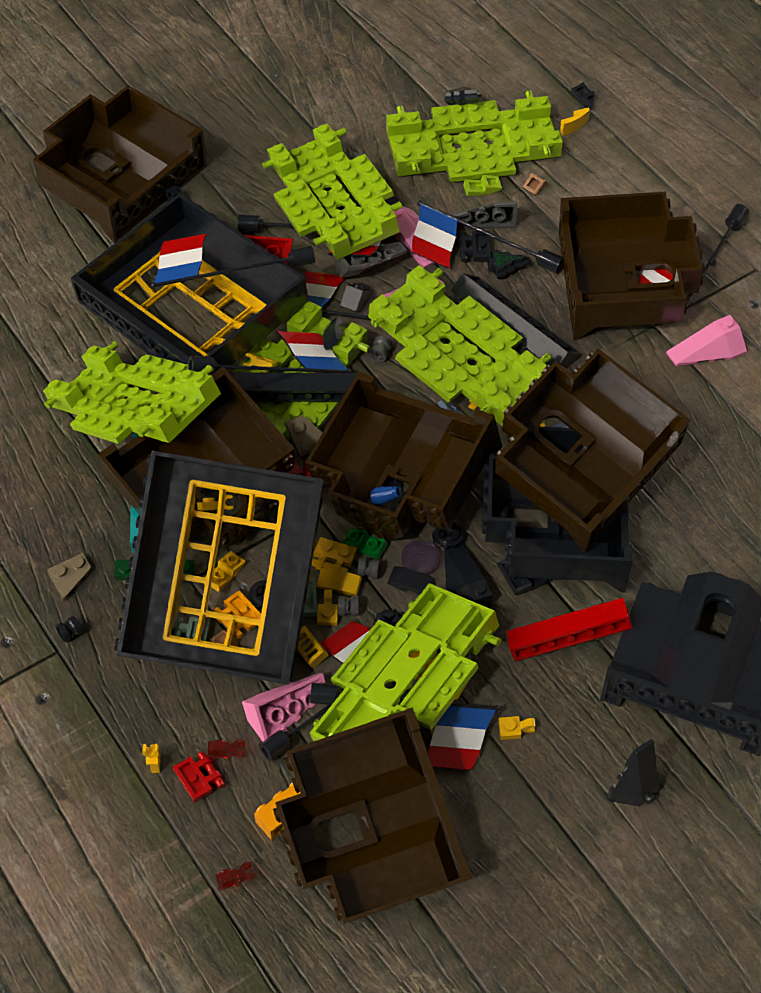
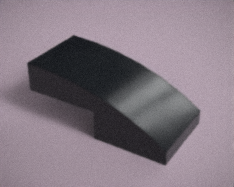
M339 315L325 327L323 345L326 351L339 341L344 333L339 328L343 322Z
M394 566L387 584L403 592L408 589L420 595L429 583L432 584L433 579L419 572Z

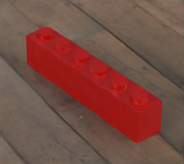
M624 598L517 627L506 632L509 650L516 662L629 630L633 627Z

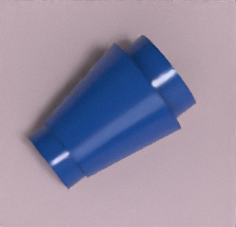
M398 486L375 487L371 491L373 504L379 506L401 496V490Z

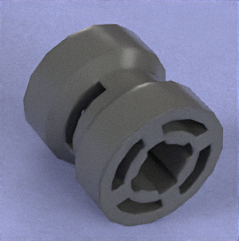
M382 336L376 337L373 347L369 351V356L378 362L385 361L388 355L387 352H389L392 346L391 341Z
M360 557L358 575L377 579L380 559L368 560L365 557Z
M338 596L339 616H345L346 614L359 616L358 596H352L351 598Z

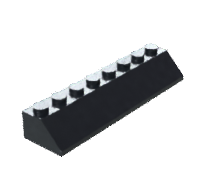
M462 273L451 291L456 294L455 297L458 300L463 301L468 296H471L523 337L520 344L521 348L530 350L539 359L545 353L550 354L551 360L547 362V365L551 366L556 361L567 369L582 356L579 351L479 276Z

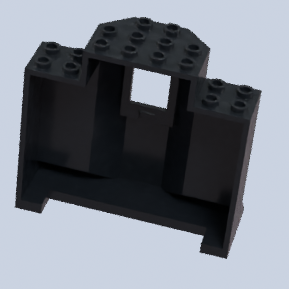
M539 427L540 434L565 454L581 438L570 428ZM508 436V444H507V446L510 444V443H509V440L511 439V437H509V436ZM580 445L574 452L578 454L583 446ZM489 455V463H485L481 528L482 534H485V542L505 543V568L508 569V576L604 581L621 593H625L633 562L632 544H629L628 504L584 553L565 528L555 520L551 522L549 515H547V528L515 526L516 518H507V513L512 509H541L495 473L497 457Z
M711 571L688 575L681 595L672 590L657 587L652 583L641 582L630 612L633 628L622 633L614 657L606 672L600 700L620 707L622 698L741 739L742 742L739 750L760 756L761 596L750 584ZM704 607L732 617L725 639L697 630Z

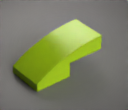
M482 175L481 180L465 179L463 183L467 196L487 195L502 189L499 177L494 175Z

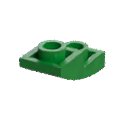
M350 528L342 542L343 544L356 547L358 553L380 559L388 546L385 539L370 537L367 531Z

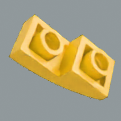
M589 107L574 111L573 117L561 120L560 133L562 136L577 131L588 122Z
M230 551L218 561V566L214 569L211 587L220 592L239 573L246 561Z
M321 568L316 587L321 590L337 591L339 594L357 596L362 577L344 571Z

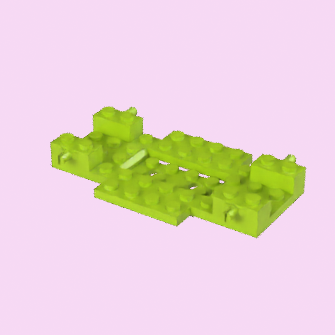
M531 90L526 91L525 95L527 98L515 100V109L498 111L495 100L432 107L431 114L433 119L421 120L419 111L405 113L404 107L401 105L400 109V106H398V114L386 115V132L397 176L447 170L450 182H458L465 179H481L482 175L516 174L514 162L561 157L563 142L559 130H554L550 118L551 105L548 96L533 97ZM485 129H492L491 131H488V132H483V131H481V130H485ZM469 131H476L475 133H472V134H467V133H465V132H469ZM459 133V135L451 136L449 134ZM491 140L493 144H487L485 141ZM459 144L461 147L455 148L452 145Z
M328 123L313 129L314 141L292 149L289 152L283 143L267 149L270 160L262 163L263 168L267 169L273 166L287 187L273 194L275 200L300 237L317 231L320 237L314 239L315 245L318 246L325 243L336 260L400 232L394 211L402 209L401 202L399 201L393 205L385 202L386 199L394 196L393 191L365 154L352 160L348 159L343 152L341 141L338 138L347 134L344 127L334 131ZM335 175L340 177L361 207H357L356 203L351 200L349 194L346 193ZM327 187H331V188H332L330 191H325V190H324V189L327 188ZM340 206H345L343 210L337 209Z
M418 265L407 274L406 284L388 298L382 294L370 303L368 317L372 320V326L376 328L379 325L405 347L396 354L395 360L444 400L450 403L462 393L480 407L481 411L493 414L495 420L503 426L504 411L508 406H513L517 402V397L523 391L526 393L530 383L535 378L539 379L541 377L543 369L547 366L545 363L551 360L550 354L545 353L540 359L528 350L521 355L513 349L522 342L523 337L471 296L465 298L458 305L444 295L445 285L437 279L443 275V271L438 268L433 273H429ZM448 323H450L462 334H457L454 330L451 329V326ZM463 335H465V336H466L468 339H470L473 343H475V344H476L477 346H479L482 350H484L487 354H489L492 358H494V359H495V363L491 361V358H490L489 356L482 354V353L478 350L477 346H475V345L470 344L469 342H467V341L464 339V336H463ZM442 338H448L450 340V343L443 344L440 340ZM474 359L477 365H469L467 361Z
M308 301L287 322V331L318 333L323 338L325 327L331 321L322 317V307ZM353 322L347 328L339 326L344 333L339 341L330 347L337 359L346 368L349 367L361 350L368 353L371 347L367 345V329ZM264 338L249 352L259 357L262 356L278 361L277 367H284L290 360L288 368H303L282 339L276 344ZM245 356L238 366H244V362L251 363V358ZM234 369L233 372L260 373L265 371ZM270 371L265 373H278L280 371ZM284 371V373H297L293 371ZM259 402L257 406L289 441L290 436L284 424L285 422L303 415L320 430L339 406L340 402H282L278 405L273 404V402Z
M112 341L105 348L95 345L88 348L86 353L81 356L87 369L83 370L75 380L67 383L55 379L43 390L48 399L44 402L46 408L52 406L53 408L77 415L70 423L73 430L120 444L132 432L137 433L140 437L144 435L170 443L221 394L213 377L209 375L213 371L210 365H207L202 371L195 372L188 370L187 364L147 354L142 356L135 365L122 363L119 355L114 351L119 347L115 341ZM131 384V385L138 386V387H142V388L149 389V390L142 391V390H140L138 387H133V388H131V387H128V386ZM150 390L156 391V392H160V393H159V394H152Z
M429 583L415 601L409 602V609L395 626L378 620L331 678L332 683L344 690L320 720L316 719V722L314 721V728L310 732L313 741L412 707L418 724L432 730L479 668L476 662L465 658L466 654L471 652L477 655L488 642L496 646L501 644V638L493 636V633L499 627L495 611ZM440 649L441 652L434 659V661L424 672L421 678L417 681L414 687L410 690L407 696L403 699L400 705H398L401 700L400 697L404 694L406 690L412 687V682L414 681V679L419 674L423 673L425 665L428 663L430 659H433L436 656V651ZM411 652H420V655L416 658L409 657ZM388 682H396L394 688H385V685Z

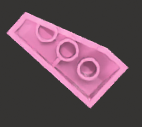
M402 206V209L394 211L400 232L393 236L405 246L411 256L425 269L433 265L434 262L412 253V242L419 216L413 210Z
M728 315L704 327L668 350L666 354L675 366L697 364L698 361L705 360L709 362H715V359L722 358L732 360L746 354L747 349L740 326L731 315Z
M323 673L271 689L242 701L247 720L262 741L278 730L288 731L287 728L293 722H297L308 708H312L315 705L310 703L312 683L326 684Z

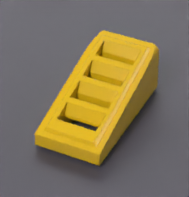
M303 626L299 638L304 633H306V636L298 642L297 650L312 668H315L329 654L309 629ZM310 639V641L306 645H304L303 647L301 646L305 641ZM312 644H314V646L310 650H308L307 652L305 651ZM317 649L318 651L310 657L309 655Z

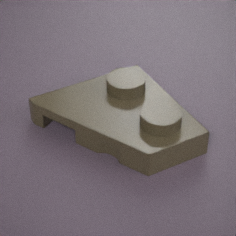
M303 415L285 422L284 424L298 457L311 453L322 432Z
M81 553L47 569L61 598L63 601H66L74 588L77 589L81 585L82 580L87 578L92 572V568L85 555Z

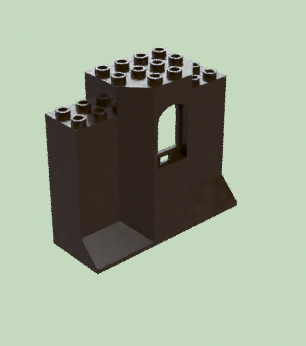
M129 85L120 90L106 103L90 94L62 117L58 118V120L43 131L46 150L33 159L38 184L97 221L113 243H116L167 200L166 190L169 187L177 186L182 188L207 167L203 129ZM101 153L116 163L102 173L83 161V159L89 154ZM118 167L119 170L113 173L112 171Z
M666 191L561 198L559 241L561 256L563 257L562 263L573 340H578L596 327L683 321V315L686 314L685 303H688V294L699 293V288L703 285L702 274L705 273L704 263H701L702 251L698 249L699 236H696V223H693L692 216L673 217V212L669 211L671 203L670 198H667ZM664 269L673 275V278L668 282L638 284L636 271ZM629 273H632L633 279H629Z
M599 348L595 353L591 352L586 357L585 363L582 366H577L573 373H570L556 361L551 366L547 365L543 369L541 377L539 379L535 378L530 383L526 393L523 391L517 397V402L513 406L507 407L503 413L502 431L511 437L509 440L510 444L498 451L495 462V473L565 528L584 553L683 443L691 423L689 417ZM556 418L581 438L565 454L540 434L539 427L544 420ZM580 445H582L583 448L581 449V451L578 454L575 453L574 451Z
M224 367L211 375L221 394L170 443L138 435L119 449L113 443L97 454L105 480L119 490L139 516H141L142 508L139 507L140 498L142 495L144 496L146 489L143 487V480L149 471V467L146 466L148 455L152 454V451L288 473L294 468L295 448ZM196 487L194 510L201 511L197 509V502H203L205 497L201 493L208 488ZM235 493L241 500L242 506L231 517L246 519L249 495ZM256 497L253 519L265 522L278 507L279 500ZM204 510V511H202V512H208V513L217 514V511H216V510ZM193 517L189 541L198 539L201 533L204 532L212 542L216 521ZM222 522L218 548L234 545L238 541L242 542L253 530L257 531L260 527Z
M358 372L305 464L311 477L326 481L325 487L330 488L328 496L337 515L344 518L358 530L367 531L380 539L395 540L405 536L414 518L422 523H431L436 528L449 530L489 455L500 450L503 445L493 414L476 409L473 415L474 418L379 388L374 376ZM390 477L410 484L399 506L392 512L374 506L371 500V491L375 487H384Z
M413 707L287 751L288 757L284 759L288 770L294 772L295 778L291 780L297 793L300 792V794L275 802L277 808L273 809L274 815L278 823L282 822L284 828L280 830L283 842L289 845L291 850L287 852L291 865L296 866L298 871L294 873L297 885L307 890L330 882L331 885H328L327 889L330 898L336 900L338 907H335L334 910L338 921L342 920L343 924H347L472 879L425 748ZM354 811L363 840L332 851L322 850L315 840L317 824ZM363 816L366 817L369 826L368 829L364 828L361 817Z

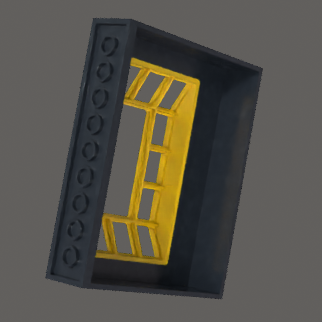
M181 193L70 278L77 302L147 354L187 365L190 356L214 357L218 365L235 364L309 300L305 276L284 262L204 277L207 281L194 292L179 282L165 285L155 293L141 276L153 266L159 269L160 250L165 241L207 234L203 244L202 264L199 275L279 259L276 255L267 252L264 247L255 244L252 239L246 238L237 229L235 230L230 227L225 221L218 219L215 214L206 211L203 206L193 202L190 197H186ZM134 281L150 296L141 305H138L122 293ZM213 285L227 294L215 305L200 297ZM174 287L180 289L227 323L224 328L199 348L147 311L149 307ZM232 299H235L247 308L234 319L220 311ZM255 313V315L246 323L242 322L250 314ZM232 329H237L227 339H223V337L226 334H228ZM215 344L218 345V346H217L215 349H213L209 354H206V353H205V352H206L208 349H210L213 345H215Z
M152 451V454L148 455L147 458L148 475H145L143 480V487L146 488L145 494L141 496L139 507L142 508L141 516H138L136 520V528H139L138 534L134 536L132 548L135 549L134 557L131 556L129 561L131 575L127 577L125 589H128L127 598L124 597L122 601L124 615L123 618L119 619L118 630H121L120 638H117L115 641L114 650L117 651V656L289 685L292 683L326 481L320 478ZM196 487L219 490L217 514L194 510ZM226 492L249 495L246 519L224 515ZM256 497L279 500L276 524L255 521L253 519ZM193 517L216 521L211 546L189 542ZM222 522L275 530L260 619L208 611ZM188 548L210 552L206 577L183 573ZM182 580L205 584L201 609L178 605ZM177 612L199 616L194 639L171 635ZM206 617L229 621L224 644L201 640ZM236 622L259 626L254 649L231 646Z

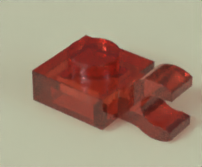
M224 740L208 741V754L211 758L230 759V756L243 758L244 751H238L237 748L245 747V741L237 740L231 745L230 742Z
M251 862L243 863L238 871L237 868L233 870L224 869L219 874H216L219 891L238 886L242 881L253 880L255 878L254 873H245V870L252 868Z

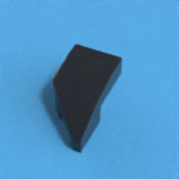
M584 82L570 90V94L580 104L592 109L595 92H591Z

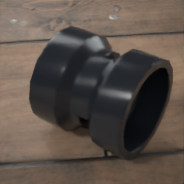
M75 616L69 617L65 623L55 625L59 636L65 643L70 641L74 635L78 636L83 633V629Z

